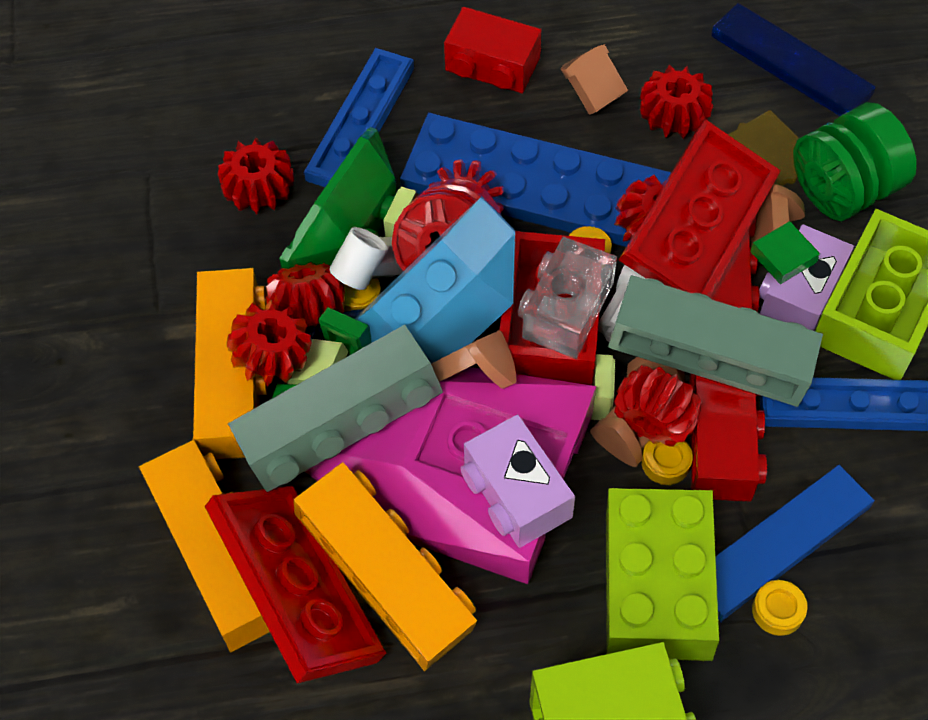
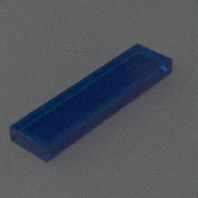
M739 3L713 26L711 35L713 38L839 116L866 103L873 96L876 86Z

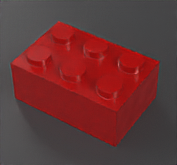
M515 231L513 305L501 315L500 330L511 352L516 374L592 385L606 239Z

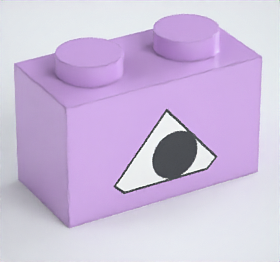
M802 224L799 231L820 253L818 261L781 285L768 272L759 289V298L764 300L760 315L783 322L799 323L807 329L815 331L822 312L850 259L854 245Z
M518 414L464 443V465L460 469L465 482L474 494L483 493L491 506L488 508V513L494 526L502 536L510 534L518 548L523 547L573 518L575 495Z

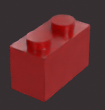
M463 7L444 41L445 70L461 77H469L492 84L501 89H509L523 94L540 59L542 29Z

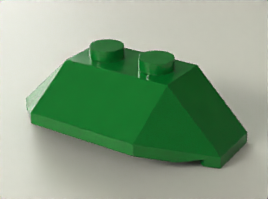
M369 127L352 147L297 229L295 238L280 256L281 268L289 269L294 267L295 264L306 265L310 262L314 263V265L325 263L331 266L352 227L363 228L378 236L384 225L383 220L395 198L396 183L377 129Z

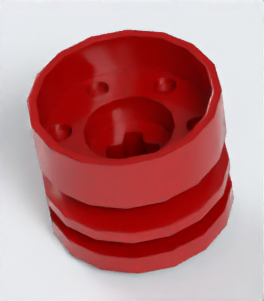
M456 178L435 182L421 192L403 209L394 224L392 247L396 262L402 271L411 265L436 240L438 234L441 236L481 196L501 215L499 206L489 192L474 182Z

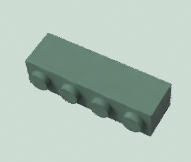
M631 275L608 348L798 407L812 384L823 334L809 330L799 323L783 322L760 315L750 308L734 307L712 300L701 293H689L666 286L655 279H643Z
M403 325L229 422L228 425L252 471L266 492H269L282 484L292 481L297 475L325 459L336 456L341 450L369 434L380 431L387 424L413 409L424 406L431 399L442 394L443 390L430 361L406 325Z

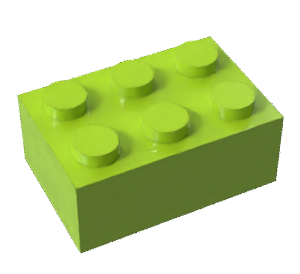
M875 209L822 312L815 331L823 334L820 347L893 380H901L928 326V230Z
M608 489L606 509L607 654L664 642L669 659L713 660L719 643L712 490Z

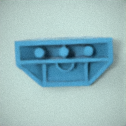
M481 196L355 319L369 326L371 342L406 325L431 364L471 344L513 305L515 230Z

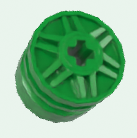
M866 102L836 118L833 123L829 122L798 139L793 149L795 171L805 194L820 212L830 219L838 221L846 220L858 214L861 210L872 206L875 200L888 197L911 184L916 174L917 159L908 133L894 114L878 103Z

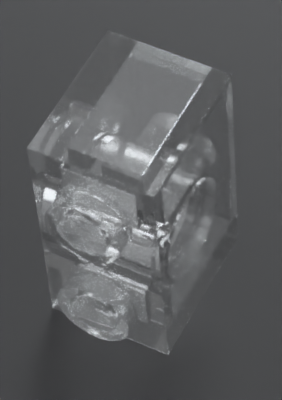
M562 237L555 252L548 251L544 255L537 275L540 281L535 291L527 289L521 300L518 316L523 318L522 338L577 359L614 283L617 256ZM558 294H569L573 297L564 298L558 296Z

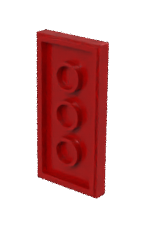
M705 119L635 231L619 261L644 278L655 279L669 287L689 293H701L710 297L781 170Z
M293 486L277 487L269 492L261 489L212 495L204 507L297 684L376 664L383 658L386 651L339 567L294 514V499L298 494Z

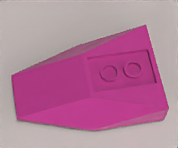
M469 367L440 381L443 393L431 399L424 406L413 409L390 422L380 431L369 434L341 450L336 456L325 459L305 471L318 481L340 463L344 462L352 473L359 470L367 477L376 491V495L373 498L385 512L388 509H392L401 517L409 530V533L405 536L412 544L529 584L543 547L546 533L518 548L510 534L502 536L498 532L489 516L488 508L491 506L482 492L474 494L461 473L460 467L464 465V443L518 414L564 479L573 453L578 454L590 423L597 386L516 374V383L502 389L481 368Z

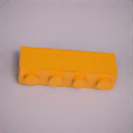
M253 268L197 272L193 440H195L202 456L211 452L215 460L245 458L228 423L260 406V395H268V386H266L263 376L257 374L247 381L245 376L246 367L233 368L231 362L232 352L228 351L226 346L228 334L232 331V321L237 314L245 315L246 309L249 308L251 303L261 310H265L267 304L265 298L267 296L266 287L258 286Z
M192 440L140 465L139 468L230 653L269 633L270 631L204 507L212 495L222 494L216 482L224 479L213 454L210 452L202 456L195 440Z
M342 462L294 499V514L420 667L426 671L473 631L477 620L472 614L476 612V609L468 596L460 588L455 587L451 590L439 576L442 569L434 556L424 547L418 551L405 536L409 533V530L401 517L392 509H388L385 512L373 498L376 495V491L367 477L359 470L352 473Z

